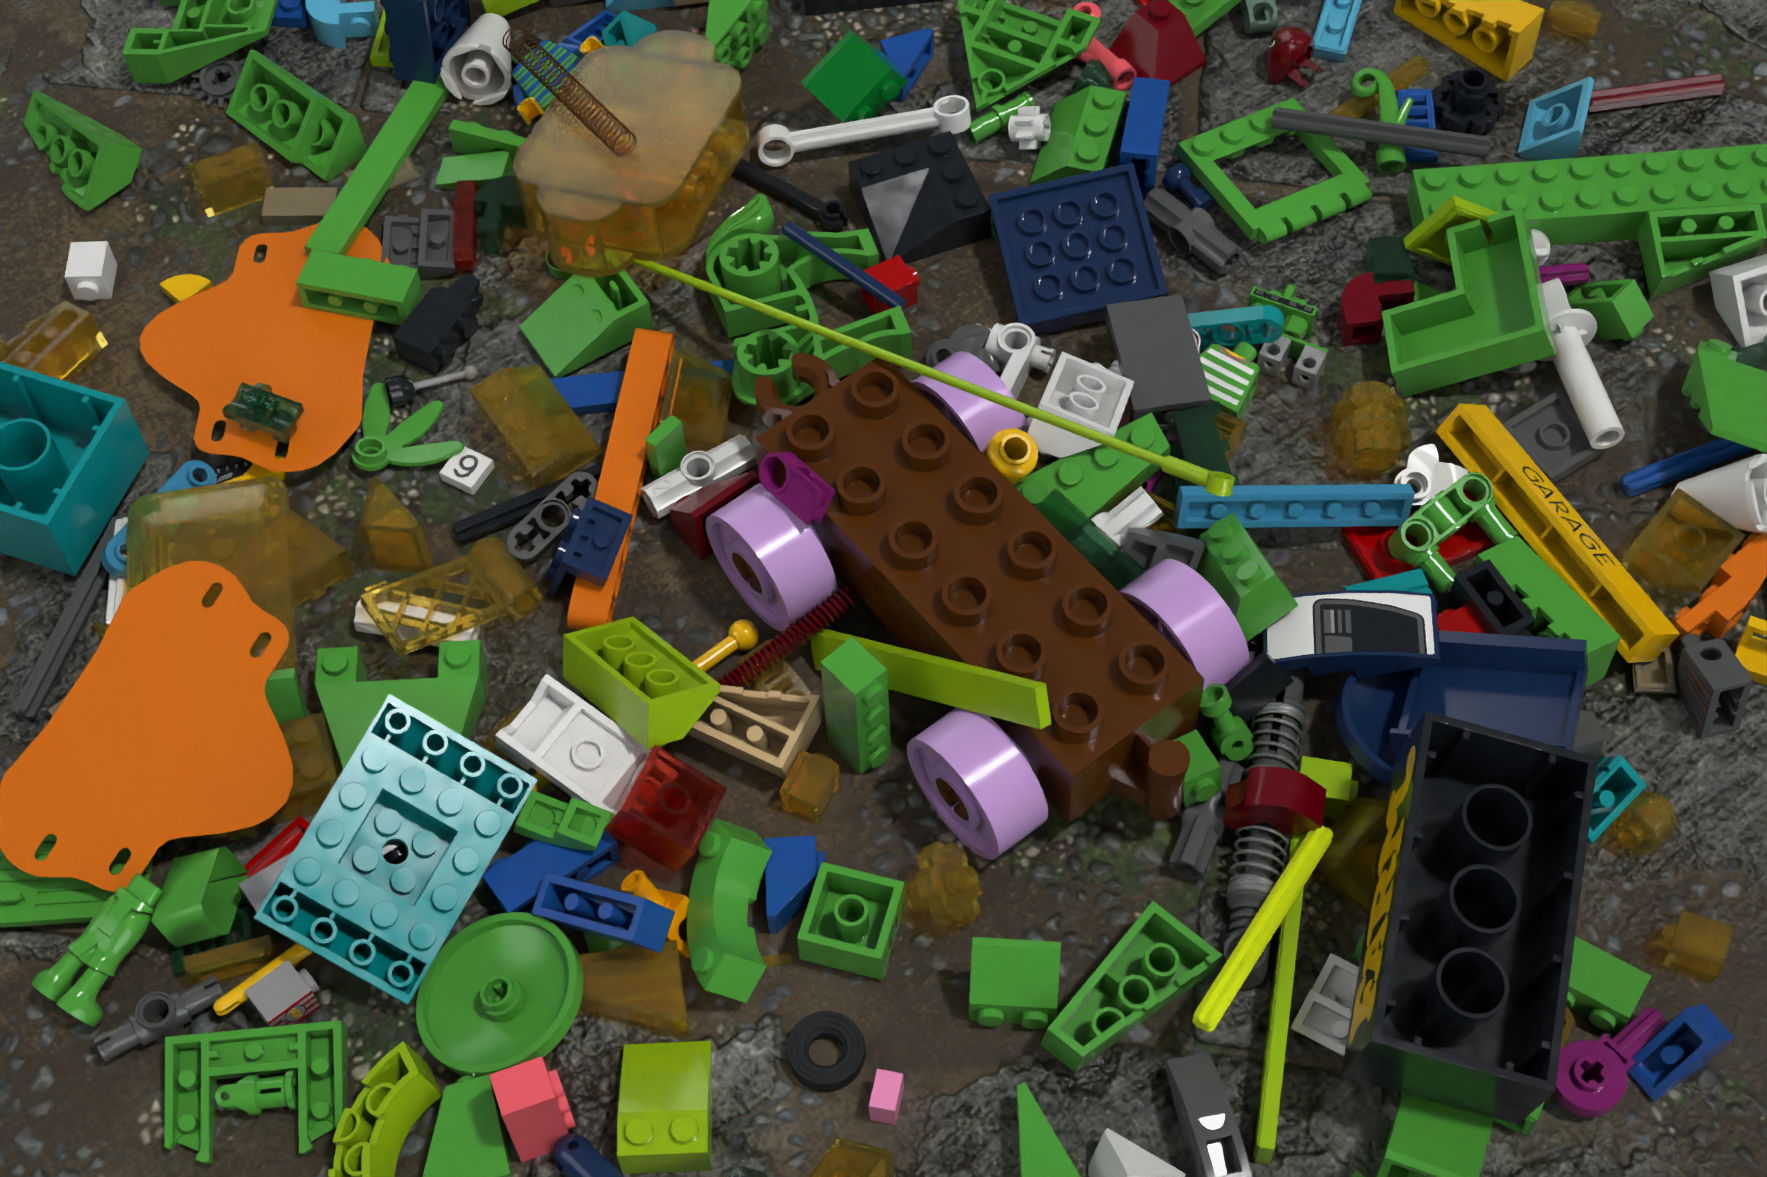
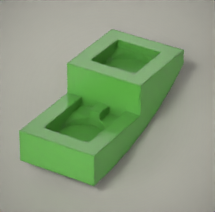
M532 790L515 823L514 832L557 846L596 851L612 812L574 797L567 804Z

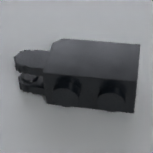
M465 273V275L459 277L458 281H455L450 289L439 286L429 290L392 336L399 359L435 376L444 365L449 364L453 360L459 346L475 332L478 324L476 312L484 302L483 294L478 290L480 288L479 279L474 274Z

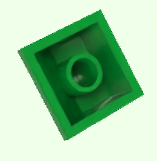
M851 29L801 81L804 87L843 123L874 118L889 101L899 94L900 90L908 82L884 53Z

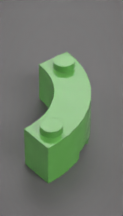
M715 818L709 831L700 840V854L691 882L690 900L687 909L689 954L692 969L705 991L747 1003L767 967L758 950L755 928L749 927L747 924L748 904L756 901L764 869L773 851L755 831Z

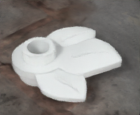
M1427 444L1417 447L1408 456L1406 469L1396 476L1393 484H1414L1418 489V493L1414 495L1412 507H1421L1437 493L1446 490L1462 476L1468 474V471L1455 464L1439 462L1436 446L1434 444Z

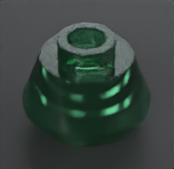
M1090 59L1073 84L1069 94L1077 93L1091 85L1113 89L1115 86L1109 83L1113 76L1100 59Z

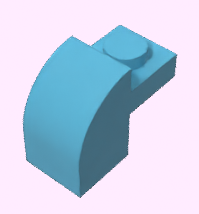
M305 0L314 35L327 46L346 48V38L376 36L380 20L374 1L346 3L345 0Z

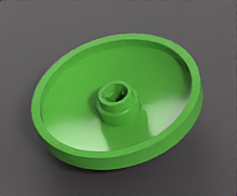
M500 913L483 918L467 926L441 948L421 981L416 1001V1021L424 1045L442 1065L461 1076L470 1075L475 1078L490 1075L541 1056L544 1058L563 1039L578 1013L584 988V973L580 956L569 938L555 924L531 913Z

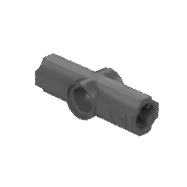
M1155 187L1147 194L1144 205L1148 220L1166 233L1169 243L1177 252L1183 255H1187L1190 252L1220 275H1227L1235 268L1238 261L1242 258L1243 249L1215 228L1213 219L1204 209L1200 207L1189 209L1163 188L1158 189Z
M1227 756L1215 757L1221 766L1223 790L1217 792L1206 801H1197L1187 806L1180 826L1182 830L1170 858L1168 868L1173 870L1178 877L1189 881L1203 880L1213 857L1217 842L1221 843L1228 827L1222 823L1227 787L1242 780L1245 768L1236 761L1230 760Z

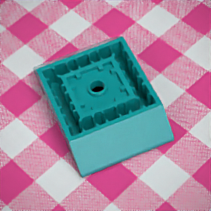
M389 694L253 919L408 1005L538 779ZM390 841L402 843L407 851L405 861L400 864L388 863L382 854L383 846Z

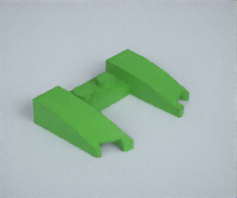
M342 1020L165 1037L164 1147L173 1151L177 1143L199 1151L195 1160L203 1164H212L217 1080L256 1074L258 1076L286 1073L288 1070H295L298 1072L299 1154L306 1155L315 1150L312 1142L337 1128L345 1107L347 1108L348 1027Z

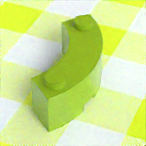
M404 1041L389 1051L361 1081L365 1087L356 1098L351 1108L345 1107L332 1141L336 1144L333 1169H328V1177H395L399 1153L411 1128L420 1116L443 1096L428 1064Z

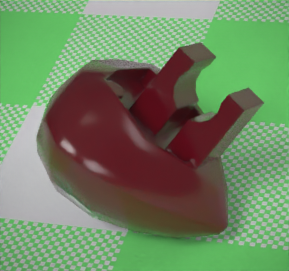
M1292 26L1281 27L1274 33L1268 45L1266 56V72L1270 83L1280 82L1290 77L1304 88H1308L1310 83L1303 79L1302 72L1299 69L1301 67L1304 69L1311 68L1316 73L1321 70V67L1310 60L1315 47L1312 35L1301 28Z

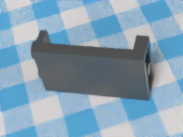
M1182 294L1106 305L1105 328L1107 335L1112 336L1121 374L1123 377L1135 381L1128 398L1130 405L1129 423L1152 412L1162 431L1209 424L1212 399Z

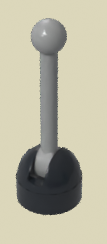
M468 365L463 371L414 383L404 375L385 378V383L392 407H397L410 402L418 389L462 378L473 380L477 377L478 371L475 366Z

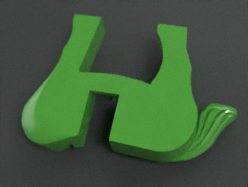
M757 193L743 207L725 219L712 234L706 249L708 282L819 325L816 309L807 289L822 282L848 278L787 236L766 235L774 227L775 217L767 197L762 193ZM868 228L839 233L807 232L862 270L879 264V253ZM710 293L711 301L728 338L753 332L748 336L734 339L733 345L735 362L731 380L732 389L735 397L747 405L757 407L755 381L761 376H767L774 381L781 401L787 405L793 406L815 392L807 383L795 381L793 378L791 358L796 353H806L819 357L832 367L836 372L837 379L854 373L877 358ZM901 306L834 329V331L907 359L912 358L911 330ZM787 324V326H784V327H780V328H776V329H767V328H771V327H775V326Z

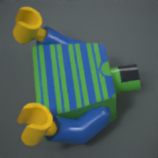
M588 37L581 45L570 43L555 44L549 40H544L540 43V46L553 56L588 91L599 82L588 63L591 62L593 65H596L598 62L597 55L607 51V48L597 37ZM526 49L524 52L521 53V56H523V55L525 54V52L527 51V49ZM541 53L539 57L534 62H532L531 66L535 65L536 61L543 56V53ZM511 55L512 61L517 64L511 74L516 81L512 91L518 114L521 115L528 126L532 124L531 119L541 115L552 128L569 110ZM544 57V58L542 59V61H541L538 65L535 66V69H537V68L539 67V65H540L544 60H546V57ZM547 60V62L545 63V65H544L542 68H540L538 72H541L542 69H543L548 63H550V60ZM554 63L550 64L548 69L542 73V76L545 75L551 67H553ZM558 70L557 73L551 79H549V82H552L555 76L559 74L561 70ZM552 72L549 73V74L545 77V79L549 78V76L552 74ZM564 73L561 74L555 82H553L552 86L556 85L558 80L564 76ZM565 77L563 81L558 86H556V89L560 88L561 84L564 81H566L568 77ZM569 80L567 84L562 89H560V92H563L565 87L571 83V80ZM572 84L570 88L566 92H564L563 96L567 95L569 90L573 88L575 84ZM576 87L573 90V92L567 96V99L571 98L574 92L578 90V87ZM579 91L577 95L571 99L570 103L574 102V100L578 97V95L581 94L582 91Z

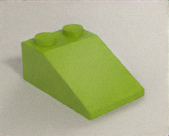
M711 1041L624 1044L617 1112V1159L623 1174L712 1171Z

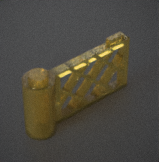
M490 537L477 541L469 555L392 584L383 581L365 588L364 594L361 595V605L400 657L507 614L512 618L525 617L539 606L543 596L541 590L502 540L497 537ZM462 571H466L471 578L469 585L448 581L450 576ZM423 586L437 589L433 599L414 595L413 592L415 589ZM443 592L464 595L461 605L441 601ZM471 597L486 600L491 606L481 610L468 607ZM386 600L401 603L397 613L382 610L377 604ZM411 605L428 609L425 619L405 615L407 606ZM435 611L456 615L454 621L446 624L432 621ZM399 625L420 629L418 635L405 640L401 639L397 630Z

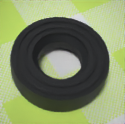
M832 1011L812 1013L801 1019L789 1035L786 1045L788 1065L795 1078L812 1090L830 1092L842 1089L853 1082L862 1070L866 1056L864 1037L857 1025L843 1014ZM820 1037H833L841 1043L843 1054L837 1063L831 1066H820L811 1060L809 1048Z

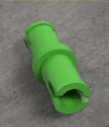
M1023 92L1003 105L995 104L990 107L988 113L971 121V125L965 130L970 142L976 145L979 141L998 131L1006 132L1010 116L1018 115V107L1035 106L1030 94Z

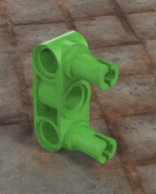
M1470 472L1462 476L1446 490L1437 493L1416 510L1390 536L1388 547L1391 555L1396 560L1408 563L1414 569L1417 567L1422 569L1425 576L1436 587L1438 592L1443 594L1452 586L1454 577L1457 574L1438 553L1440 549L1438 545L1452 536L1468 521L1472 524L1476 522L1495 545L1513 538L1518 533L1495 507L1497 503L1494 500L1493 486L1490 480L1481 473ZM1463 489L1473 494L1475 502L1465 496ZM1405 534L1412 535L1417 540L1418 547L1411 545L1407 541Z

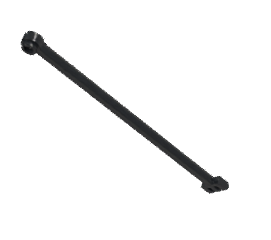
M529 34V35L532 36V38L535 39L536 42H538L539 44H540L542 41H544V40H542V39H540V38H538V37H536V36H534V35H532V34ZM511 59V65L516 67L517 64ZM598 82L589 91L601 103L809 214L819 221L823 231L839 233L844 230L843 224L847 227L848 212L841 202L829 200L824 203L601 82Z

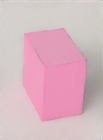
M877 1069L869 1102V1117L871 1121L896 1125L904 1091L903 1073Z

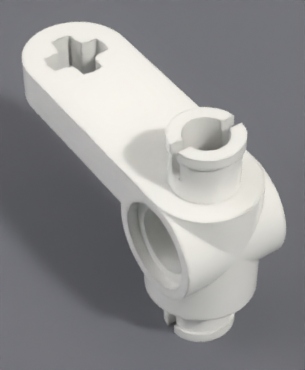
M996 323L992 329L988 328L990 334L982 348H985L995 358L1000 369L1003 371L1000 379L1005 383L1015 399H1017L1033 367L1046 373L1050 371L1049 366L1052 367L1056 350L1041 346L1040 337L1035 336L1033 330L1025 324L1010 323L1002 325Z

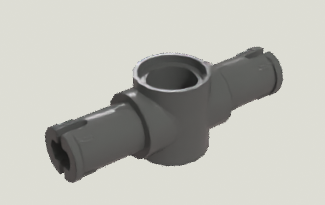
M215 974L181 992L175 990L169 994L161 991L148 993L139 1000L135 1012L128 1015V1020L100 1035L94 1036V1042L105 1062L139 1043H142L144 1046L153 1041L158 1044H165V1037L180 1036L184 1031L185 1024L192 1021L191 1016L214 1005L215 1001L225 995ZM168 1012L164 1020L153 1023V1020L159 1014Z

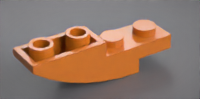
M1753 532L1743 542L1742 549L1736 554L1732 552L1726 553L1714 566V570L1717 573L1711 586L1700 596L1699 603L1692 609L1685 606L1673 617L1671 623L1680 633L1671 643V646L1676 651L1675 645L1677 641L1688 634H1696L1699 637L1707 631L1715 639H1722L1746 614L1767 576V534Z

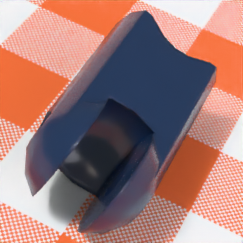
M580 1134L566 1135L555 1144V1166L564 1177H624L622 1172L594 1149L586 1137Z

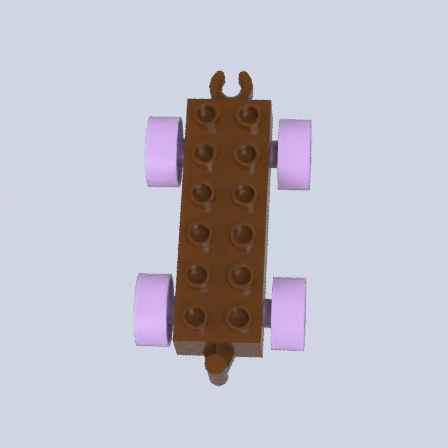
M958 351L933 367L941 372L1015 399L1000 377L986 363L968 352ZM806 353L794 354L791 358L794 380L807 383L815 391L813 399L802 406H791L781 401L778 389L771 378L767 376L757 378L755 381L757 412L769 428L755 437L758 470L762 459L767 454L792 452L835 490V493L821 523H817L812 519L810 524L806 525L774 495L767 491L761 484V481L707 517L706 531L711 547L730 582L749 607L772 628L778 631H786V627L790 628L791 624H796V620H801L802 616H807V612L812 613V608L817 609V604L822 605V601H827L828 597H832L833 593H837L834 569L907 649L1046 683L1051 725L1041 730L956 707L908 742L907 756L914 776L928 801L949 829L973 852L985 859L994 860L1047 820L1048 806L1046 799L1069 823L1110 792L1144 807L1146 812L1153 818L1162 820L1175 816L1180 810L1185 776L1190 764V754L1185 744L1179 740H1173L1197 728L1203 690L1211 684L1225 685L1250 663L1247 642L1240 625L1217 591L1195 570L1174 559L1160 561L1124 588L1117 591L982 455L987 443L997 432L1006 428H1017L1026 433L1028 432L1029 424L1022 413L923 375L910 382L892 363L879 358H875L840 381L837 379L836 372L832 367L819 357ZM779 459L776 465V477L783 486L786 480V469L783 462Z

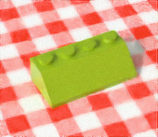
M634 616L563 634V678L646 749L660 748L665 746L666 743L683 739L720 692V684Z

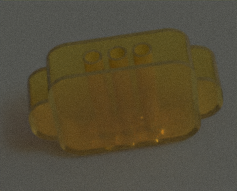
M664 30L643 37L633 47L612 45L598 48L585 55L571 73L579 83L634 133L637 143L629 155L624 157L616 156L556 97L550 101L541 119L534 124L532 132L524 144L520 145L513 160V170L527 227L535 237L548 242L553 263L564 272L593 278L606 277L624 270L634 259L658 261L673 257L682 252L691 243L749 146L750 133L744 121L740 96L742 82L738 71L728 64L716 61L714 45L708 38L691 32ZM569 80L567 84L562 89H560V92H563L565 87L571 83V80ZM572 84L570 88L566 92H564L563 96L567 95L569 90L573 88L575 84ZM576 87L573 90V92L567 96V99L571 98L574 92L578 90V87ZM579 91L577 95L571 99L570 103L574 102V100L578 97V95L581 94L582 91ZM583 94L580 97V99L574 103V106L578 105V103L585 97V94ZM589 97L586 98L584 102L578 106V109L582 108V106L589 100ZM590 101L588 105L584 109H582L581 113L585 112L586 109L590 105H592L593 101ZM596 104L593 105L588 112H586L585 116L589 115V113L596 107ZM597 108L595 112L591 116H589L588 120L592 119L593 116L597 112H599L600 108ZM603 112L599 113V115L592 121V124L595 123L599 119V117L603 115ZM607 115L603 116V118L596 124V127L600 126V124L607 118ZM611 118L608 119L600 127V130L604 129V127L610 122ZM612 122V123L609 125V127H607V128L604 130L603 134L607 133L608 130H609L612 126H614V122ZM615 126L613 130L608 133L607 137H610L614 133V131L617 130L618 126ZM622 129L617 131V133L611 138V141L615 140V138L621 133ZM625 134L620 136L615 144L619 143L624 138ZM629 134L626 135L619 145L614 146V149L625 145L629 139ZM631 135V138L626 146L619 150H615V152H623L627 150L633 142V135ZM634 140V144L632 145V147H631L628 151H626V152H624V153H622V154H618V155H625V154L629 153V152L633 149V147H634V145H635V140Z

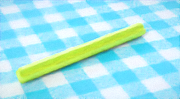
M1322 825V828L1310 830L1194 1012L1192 1022L1196 1027L1208 1033L1214 1031L1332 842L1333 832L1330 828Z

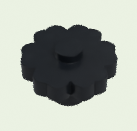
M1470 67L1463 71H1456L1451 75L1442 77L1440 86L1433 89L1434 115L1442 117L1441 126L1446 129H1451L1453 132L1464 133L1469 130L1473 134L1479 135L1485 131L1492 130L1495 127L1496 119L1503 117L1506 106L1504 100L1505 92L1495 88V80L1489 77L1482 69Z

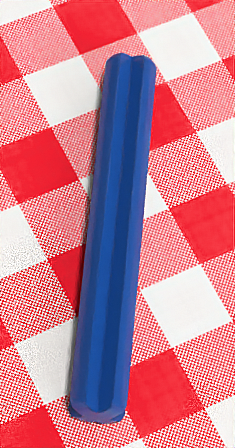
M1719 438L1621 476L1619 486L1625 496L1632 497L1755 449Z

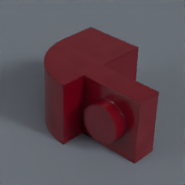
M1372 272L1353 278L1343 290L1337 318V327L1342 347L1380 343L1384 325L1382 311L1412 303L1415 295L1413 281L1390 280L1375 284Z
M1272 766L1249 768L1248 780L1233 783L1227 787L1222 823L1235 830L1267 821L1287 836L1322 828L1327 789L1308 776L1291 769Z

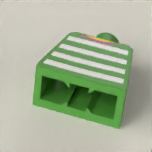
M1239 342L1233 351L1219 344H1212L1199 355L1212 399L1209 422L1233 435L1237 431L1256 392L1260 373L1259 366L1253 363L1257 357V351L1247 342Z

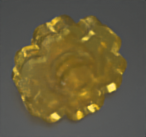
M937 841L923 847L922 852L917 855V863L921 870H918L911 881L905 886V897L910 908L918 914L932 915L934 919L940 921L945 927L954 924L957 927H961L974 922L976 916L981 913V906L977 898L981 897L982 888L977 871L972 866H968V859L964 850L958 848L954 842L943 844Z

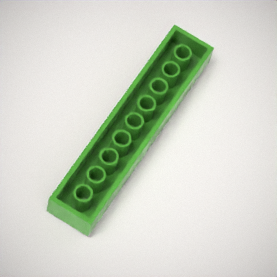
M1767 144L1415 169L1412 171L1407 202L1413 229L1453 195L1498 213L1521 207L1530 229L1542 231L1547 235L1550 246L1638 239L1637 232L1648 211L1760 203L1767 230Z

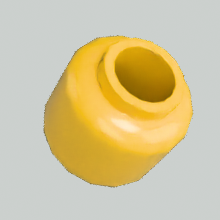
M1006 428L997 432L989 440L982 455L1013 486L1024 482L1036 467L1038 448L1033 438L1025 431L1017 428Z

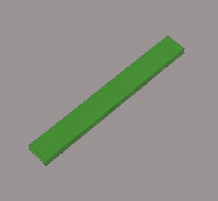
M441 73L435 84L413 80L304 246L306 255L309 256L312 249L335 252L340 255L347 254L394 181L395 175L401 168L404 160L410 156L450 94V91L444 85Z

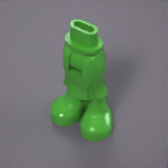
M136 873L126 888L120 885L115 894L102 904L82 935L68 945L69 950L51 968L40 971L33 978L31 984L41 994L57 1002L56 1004L64 1011L85 1024L96 1028L104 1014L96 1000L97 994L109 976L114 977L120 962L144 935L151 920V916L148 913L154 914L155 908L153 906L164 891L141 874ZM84 964L88 966V969L72 986V981Z

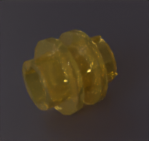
M1377 381L1353 383L1352 386L1344 391L1342 400L1331 410L1330 424L1334 430L1332 446L1336 454L1346 460L1347 468L1351 467L1356 472L1364 474H1377L1388 472V470L1398 464L1400 455L1410 446L1412 439L1411 430L1407 424L1409 408L1405 400L1395 394L1394 387L1391 388L1385 383Z

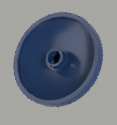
M1414 669L1358 679L1354 670L1345 681L1337 696L1335 707L1337 727L1345 746L1356 761L1373 777L1390 787L1394 766L1390 729H1398Z

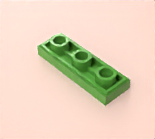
M453 119L448 128L453 150L456 153L469 155L497 151L510 152L514 168L548 177H553L557 169L553 146L545 140L521 137L508 130H494L483 127L473 121L464 122Z

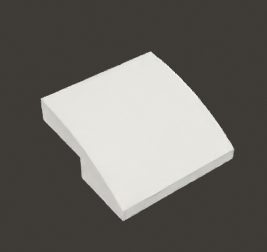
M1330 953L1313 988L1310 989L1291 1029L1344 1056L1359 967Z

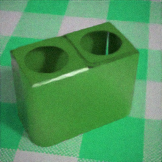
M224 846L173 858L162 889L164 892L158 900L151 922L175 947L228 934L241 899L238 884L246 880L248 875L225 880L220 879L248 873V871L232 852Z

